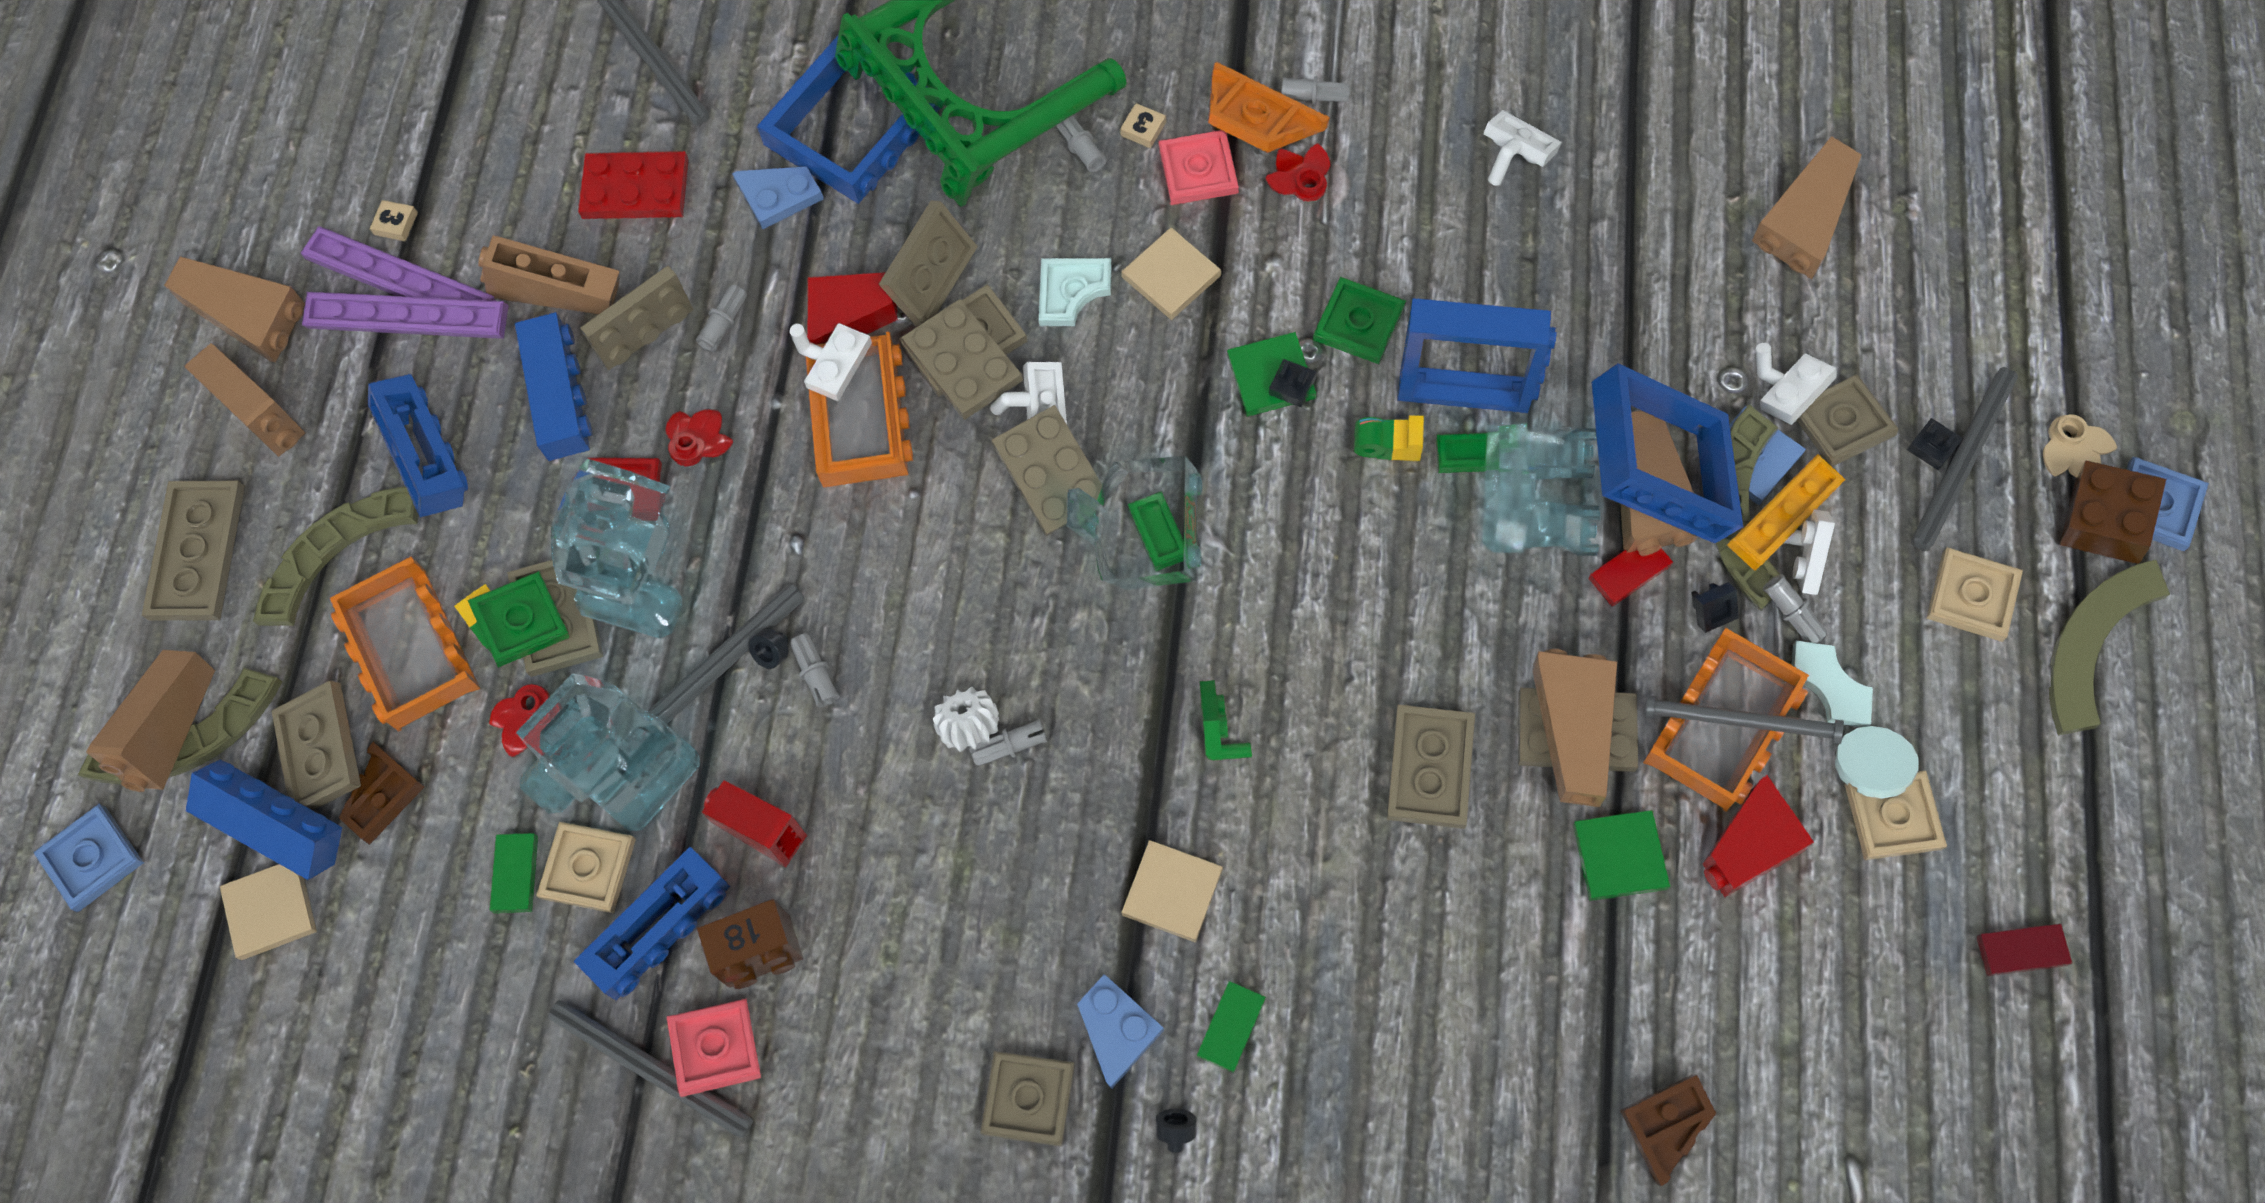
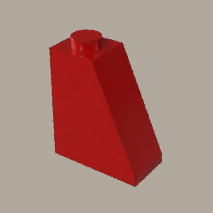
M886 272L808 277L807 337L809 342L815 345L826 344L838 323L867 335L897 321L898 306L879 285Z
M1768 775L1761 778L1751 789L1702 863L1705 868L1704 875L1706 880L1714 890H1720L1724 897L1731 895L1798 856L1814 843Z
M723 780L718 788L712 789L704 801L705 808L702 814L711 823L785 868L807 837V834L792 815Z

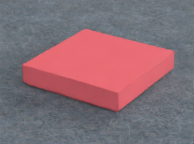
M1218 130L1158 141L1171 205L1239 194V186L1225 131Z
M747 999L666 1017L680 1097L761 1078Z

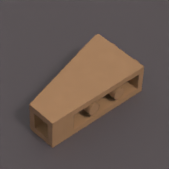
M1831 136L1760 222L1752 242L1756 243L1764 252L1773 254L1787 263L1795 272L1803 273L1812 279L1826 256L1862 154Z
M495 235L492 236L489 247L483 246L480 252L478 266L483 267L480 281L485 283L486 293L492 295L495 299L599 315L614 304L619 289L618 270Z
M181 256L164 285L182 304L262 357L275 363L281 351L286 348L288 338L296 322L302 317L305 302L290 286Z
M212 343L184 366L278 457L286 450L294 447L305 434L299 425L267 393Z
M1642 410L1631 412L1637 469L1694 493L1665 421ZM1621 504L1624 551L1627 550V553L1638 550L1641 556L1657 552L1664 546L1675 544L1676 547H1683L1689 545L1698 537Z
M1548 649L1544 652L1538 651L1533 663L1532 672L1559 800L1565 803L1600 807L1607 795L1617 662L1608 661L1606 657L1597 654L1578 657L1570 656L1566 651L1559 649Z
M162 650L89 745L86 753L100 763V769L114 774L122 780L121 785L129 790L144 792L146 788L163 790L215 670L196 652Z

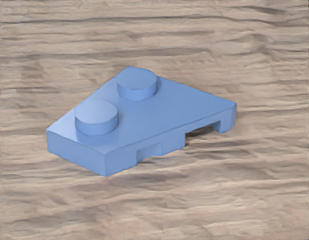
M807 167L744 170L732 173L736 184L762 229L824 199L821 190Z
M1104 974L1077 1005L1106 1083L1112 1089L1161 1035L1164 1028Z

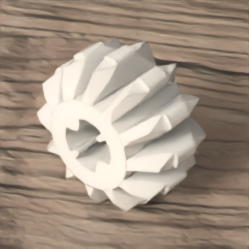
M973 686L966 692H961L957 689L955 695L951 697L943 696L944 703L934 707V728L947 748L956 747L962 752L967 746H971L976 750L978 743H989V735L998 732L999 712L996 704L992 702L985 690L977 692Z

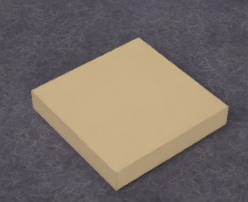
M1172 228L1167 230L1122 270V278L1170 320H1173L1221 276L1220 268Z
M1947 547L1942 553L1926 619L2003 642L2008 637L2023 570Z
M1926 771L1917 772L1913 783L1900 795L1883 799L1865 796L1856 792L1858 788L1850 783L1848 785L1845 784L1864 860L1938 851L1947 847Z
M559 822L536 896L543 900L614 913L636 839L631 835Z
M1149 840L1121 912L1122 916L1196 943L1223 867Z
M280 864L220 886L234 953L237 959L244 960L317 932L304 878Z

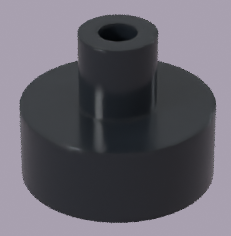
M764 629L751 638L749 642L750 654L761 667L773 669L788 657V638L784 633H778L772 629Z
M1168 1109L1157 1114L1155 1118V1135L1160 1141L1168 1143V1150L1170 1152H1182L1184 1144L1191 1142L1196 1137L1197 1118L1192 1112L1183 1109Z

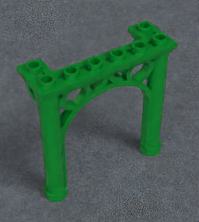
M889 0L859 18L855 14L850 16L848 12L842 15L835 52L839 66L843 70L848 71L855 80L861 78L862 71L875 79L882 88L886 99L891 103H895L903 113L906 123L912 129L918 131L925 140L929 151L934 155H938L945 164L940 179L941 187L944 193L950 199H954L960 207L966 205L972 189L983 183L994 171L993 165L1000 159L1104 96L1116 94L1124 89L1127 83L1125 73L1119 63L1112 58H1107L1024 108L1013 111H992L970 104L951 92L936 76L926 58L922 40L923 28L935 12L955 0ZM917 18L913 33L901 29L902 26ZM891 42H899L912 49V57L907 60H900L888 50L887 46ZM915 67H917L914 74L917 81L916 86L905 75L912 72ZM929 103L937 105L941 109L944 106L947 107L943 110L940 117ZM954 116H960L971 120L974 132L969 135L958 133L950 124L949 119ZM983 124L1000 126L987 135H982Z

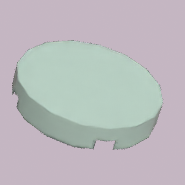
M1868 726L1856 728L1844 735L1841 744L1838 745L1836 750L1835 768L1840 779L1847 785L1850 783L1858 788L1856 792L1865 796L1883 799L1900 795L1913 783L1918 772V756L1913 745L1902 735L1887 728Z

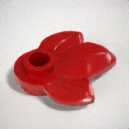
M1315 144L1307 151L1304 157L1280 148L1276 156L1277 172L1265 177L1269 187L1282 195L1295 194L1296 197L1303 201H1316L1320 199L1326 192L1327 181L1325 175L1330 169V159L1324 148L1320 144ZM1305 185H1313L1314 187H1313V188H1307V187H1304V186H1305Z
M704 409L696 412L692 417L682 411H678L669 418L665 429L666 435L670 439L668 451L670 457L677 464L685 467L693 466L699 463L702 457H718L729 450L734 442L730 437L719 433L722 427L720 411Z
M528 684L521 687L514 697L502 699L491 712L489 724L497 728H503L501 734L502 744L510 757L521 754L534 741L548 750H555L561 731L560 719L550 709V694L540 685ZM530 696L535 699V706L531 710L526 706V701Z

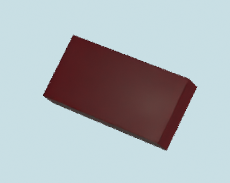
M2061 924L1984 933L1976 937L1987 977L2065 967L2073 964Z

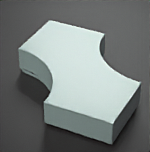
M1796 641L1793 644L1792 666L1809 675L1803 686L1809 688L1819 697L1824 705L1827 721L1835 723V719L1844 720V725L1856 727L1870 726L1873 688L1854 681L1843 671L1836 657L1835 646Z

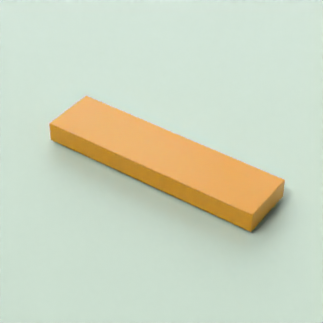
M1817 454L1727 546L1756 571L1812 514L1813 509L1816 510L1844 482L1845 478Z

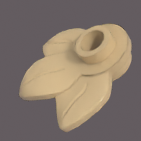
M2063 415L2057 417L2049 426L2048 434L2050 441L2043 449V460L2047 470L2053 476H2059L2068 470L2071 475L2077 478L2086 460L2101 464L2100 455L2115 451L2117 445L2111 435L2104 429L2088 426L2085 420L2077 415ZM2063 431L2069 432L2072 438L2065 435Z

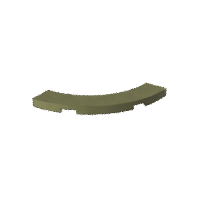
M1750 404L1740 414L1730 429L1743 528L1751 521L1749 488L1755 465L1767 443L1778 431V427ZM1741 528L1718 541L1716 547L1734 583L1747 599L1762 611L1772 601L1770 596L1764 592L1763 586L1775 576L1780 575V573L1768 559L1754 571L1727 546L1743 529Z
M397 487L371 493L370 497L352 504L347 502L327 513L306 529L281 556L283 560L272 578L267 579L257 602L253 622L258 626H294L298 609L308 587L321 569L336 554L353 542L373 532L399 525L417 524L418 512L407 488Z
M2157 560L2137 564L2105 580L2079 603L2063 625L2055 642L2050 661L2052 669L2049 701L2058 736L2094 729L2101 724L2096 710L2093 683L2099 651L2112 628L2125 615L2139 607L2165 599L2170 595Z
M244 668L228 694L214 707L216 711L198 725L195 723L191 725L169 778L204 764L233 745L262 716L274 699L282 681L277 677ZM89 754L87 755L78 776L101 783L121 784L122 780L114 774L100 769V763Z

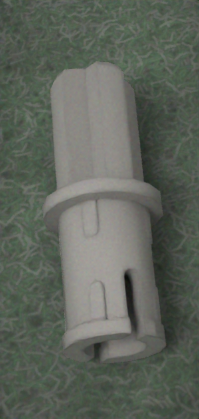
M1283 77L1282 94L1294 100L1312 101L1313 105L1316 104V100L1347 102L1350 95V85L1348 83L1318 81V77H1314V80Z
M1074 116L1056 125L1068 142V149L1078 155L1089 172H1097L1106 164L1107 159L1092 141V134L1084 130Z
M736 285L730 286L716 309H710V317L695 340L702 348L715 352L728 329L734 327L735 322L733 319L747 297V293Z
M1783 574L1769 580L1763 586V590L1782 611L1781 618L1784 621L1789 620L1806 642H1820L1827 635V631L1808 608L1809 601L1805 598L1801 599Z
M807 633L792 638L790 646L802 670L799 674L800 678L806 680L817 707L821 708L834 703V700H838L840 696L830 680L827 672L829 667L827 662L821 661Z
M1037 719L1032 723L1010 731L1004 728L1002 729L1003 733L990 737L989 743H978L976 750L970 746V752L975 764L981 766L1008 755L1014 758L1016 757V752L1041 743H1047L1048 741L1045 731L1029 736V734L1040 731L1043 728L1040 719Z

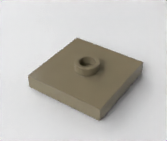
M1857 374L1825 389L1796 420L1826 462L1832 467L1896 436L1899 429Z
M994 1051L980 1134L1062 1147L1075 1063Z

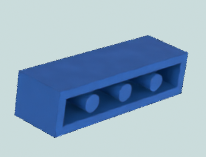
M556 312L516 322L515 328L538 448L548 461L589 451L588 437L592 436L593 432L588 416L583 415L582 406L586 405L587 401L581 384H577L576 375L581 374L576 355L571 353L570 345L575 344V339L570 325L563 324Z
M221 759L191 774L185 810L188 813L307 880L335 865L342 827Z

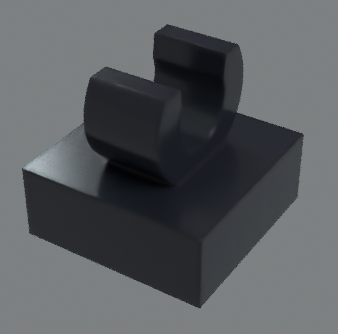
M1283 359L1269 387V395L1302 408L1316 380L1317 371Z
M1931 418L1907 450L1939 471L1963 438Z
M1729 582L1720 586L1711 583L1709 584V591L1699 594L1697 591L1691 592L1692 605L1696 609L1697 625L1705 633L1739 619L1737 590Z

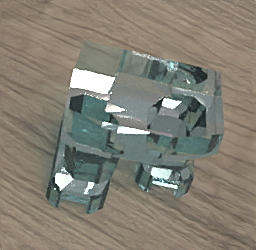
M1511 422L1488 425L1482 542L1489 550L1493 552H1523L1524 548L1557 546L1560 550L1577 556H1597L1599 544H1591V541H1587V538H1596L1597 525L1596 523H1589L1588 520H1600L1598 505L1584 501H1564L1561 503L1535 499L1536 480L1593 478L1595 465L1583 463L1584 460H1592L1593 445H1586L1584 442L1597 441L1596 428L1559 426L1552 435L1528 432L1527 423Z
M586 459L570 480L551 525V556L558 584L577 589L574 597L575 606L582 616L656 638H663L672 634L682 609V596L675 588L649 579L647 576L648 574H654L657 563L661 560L670 537V524L665 516L660 514L670 486L631 471Z
M572 673L516 732L523 743L538 757L520 778V789L547 813L552 814L562 813L575 798L582 802L590 797L628 831L643 830L700 767L698 752L661 719L643 710L615 685Z

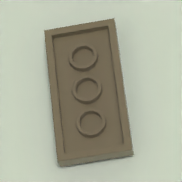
M168 481L142 610L144 618L149 621L221 619L245 489L242 483L239 481Z

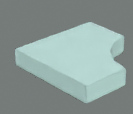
M1041 258L1039 325L1075 326L1077 315L1085 304L1097 297L1111 295V258Z

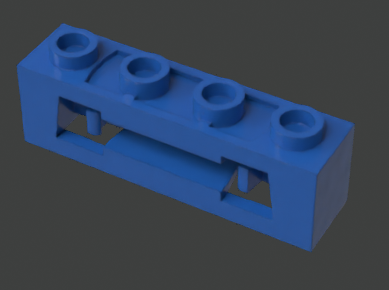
M411 374L369 383L368 407L420 518L462 507L464 491H468L467 479L462 470L457 471L453 463L455 458L450 443L443 442L440 436L441 426L436 414L430 415L427 408L428 399L422 386L417 387ZM409 414L413 420V432L429 464L422 466L423 477L419 471L420 459L404 425L409 424Z
M689 847L573 962L604 994L615 1001L620 996L625 997L638 986L640 982L638 978L649 967L654 968L667 957L668 949L679 938L683 939L693 932L698 924L697 920L707 910H713L722 903L726 897V891L731 886L699 854ZM675 893L685 900L682 905L677 902L631 948L632 954L621 947L625 942L631 945L676 900L673 896Z

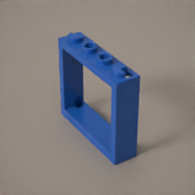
M837 36L757 125L764 146L798 167H807L812 176L859 204L870 190H875L878 181L886 171H890L895 167L899 156L905 149L917 141L919 133L906 123L902 113L851 173L790 136L791 132L845 72L839 66L835 57ZM911 72L906 73L905 75L916 86L917 81L914 74ZM929 103L936 112L941 109L937 105Z
M1412 298L1400 369L1398 401L1528 413L1532 400H1538L1540 384L1544 382L1545 369L1550 363L1551 349H1554L1556 343V327H1550L1551 311ZM1424 339L1532 349L1524 377L1419 367Z
M1619 363L1591 382L1602 496L1712 543H1717L1743 528L1727 413ZM1631 406L1696 435L1704 498L1637 469Z

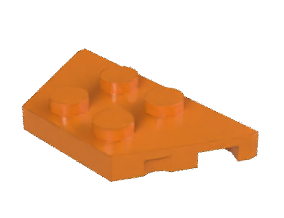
M1218 62L1214 64L1211 81L1209 124L1267 153L1327 129L1330 117Z

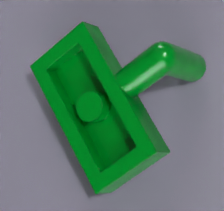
M1215 680L1200 681L1206 757L1212 761L1252 758L1251 742L1221 745V738H1228L1224 694L1216 695Z

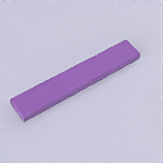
M318 226L301 252V255L308 261L395 296L496 301L490 294Z
M307 292L302 325L308 329L504 339L509 305L504 301Z

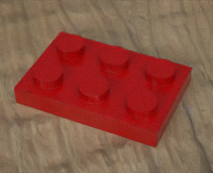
M686 152L585 153L578 213L582 219L683 217L689 161Z

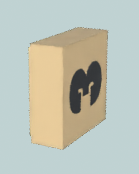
M1135 103L1120 129V134L1124 138L1151 148L1166 124V115Z
M382 200L370 230L377 236L406 241L418 212L414 206Z

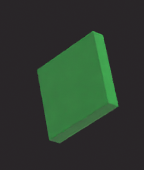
M1340 277L1313 334V340L1379 365L1404 311L1406 300Z
M1296 332L1227 350L1229 364L1247 417L1293 405L1270 396L1269 387L1283 359L1308 368ZM1314 385L1312 386L1305 402L1316 399V390Z
M539 571L467 600L498 668L570 638Z
M1653 810L1580 820L1573 823L1589 901L1663 891L1670 888Z

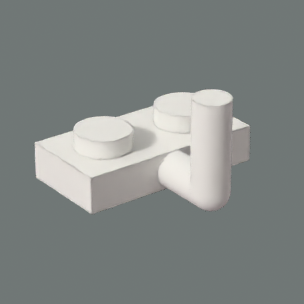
M1502 110L1488 122L1483 133L1502 147L1488 181L1496 186L1501 185L1511 159L1516 153L1522 155L1526 161L1543 167L1557 154L1562 142Z
M838 323L825 347L822 348L809 342L802 325L794 324L790 328V334L797 351L806 357L816 360L804 381L806 388L839 401L872 344L870 336Z
M1760 343L1756 346L1757 376L1774 385L1760 400V409L1791 425L1837 378V368L1808 354H1804L1784 374L1772 368L1771 346L1768 343Z
M1027 362L1023 365L1025 392H1004L990 406L991 412L995 415H1001L1009 407L1026 406L1028 420L1049 407L1056 405L1067 424L1061 362Z
M1813 509L1811 521H1805L1802 531L1796 530L1784 542L1786 544L1804 546L1802 557L1797 556L1793 566V579H1797L1796 581L1802 593L1818 595L1835 525L1828 511Z

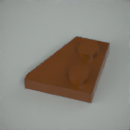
M374 742L366 752L371 758L364 775L359 774L361 786L352 790V795L346 801L339 817L344 824L369 845L424 788L418 780Z
M1691 1074L1620 1110L1656 1184L1659 1186L1668 1183L1671 1178L1670 1173L1682 1156H1687L1696 1143V1137L1699 1132L1705 1130L1716 1115L1714 1107L1698 1076L1695 1074Z

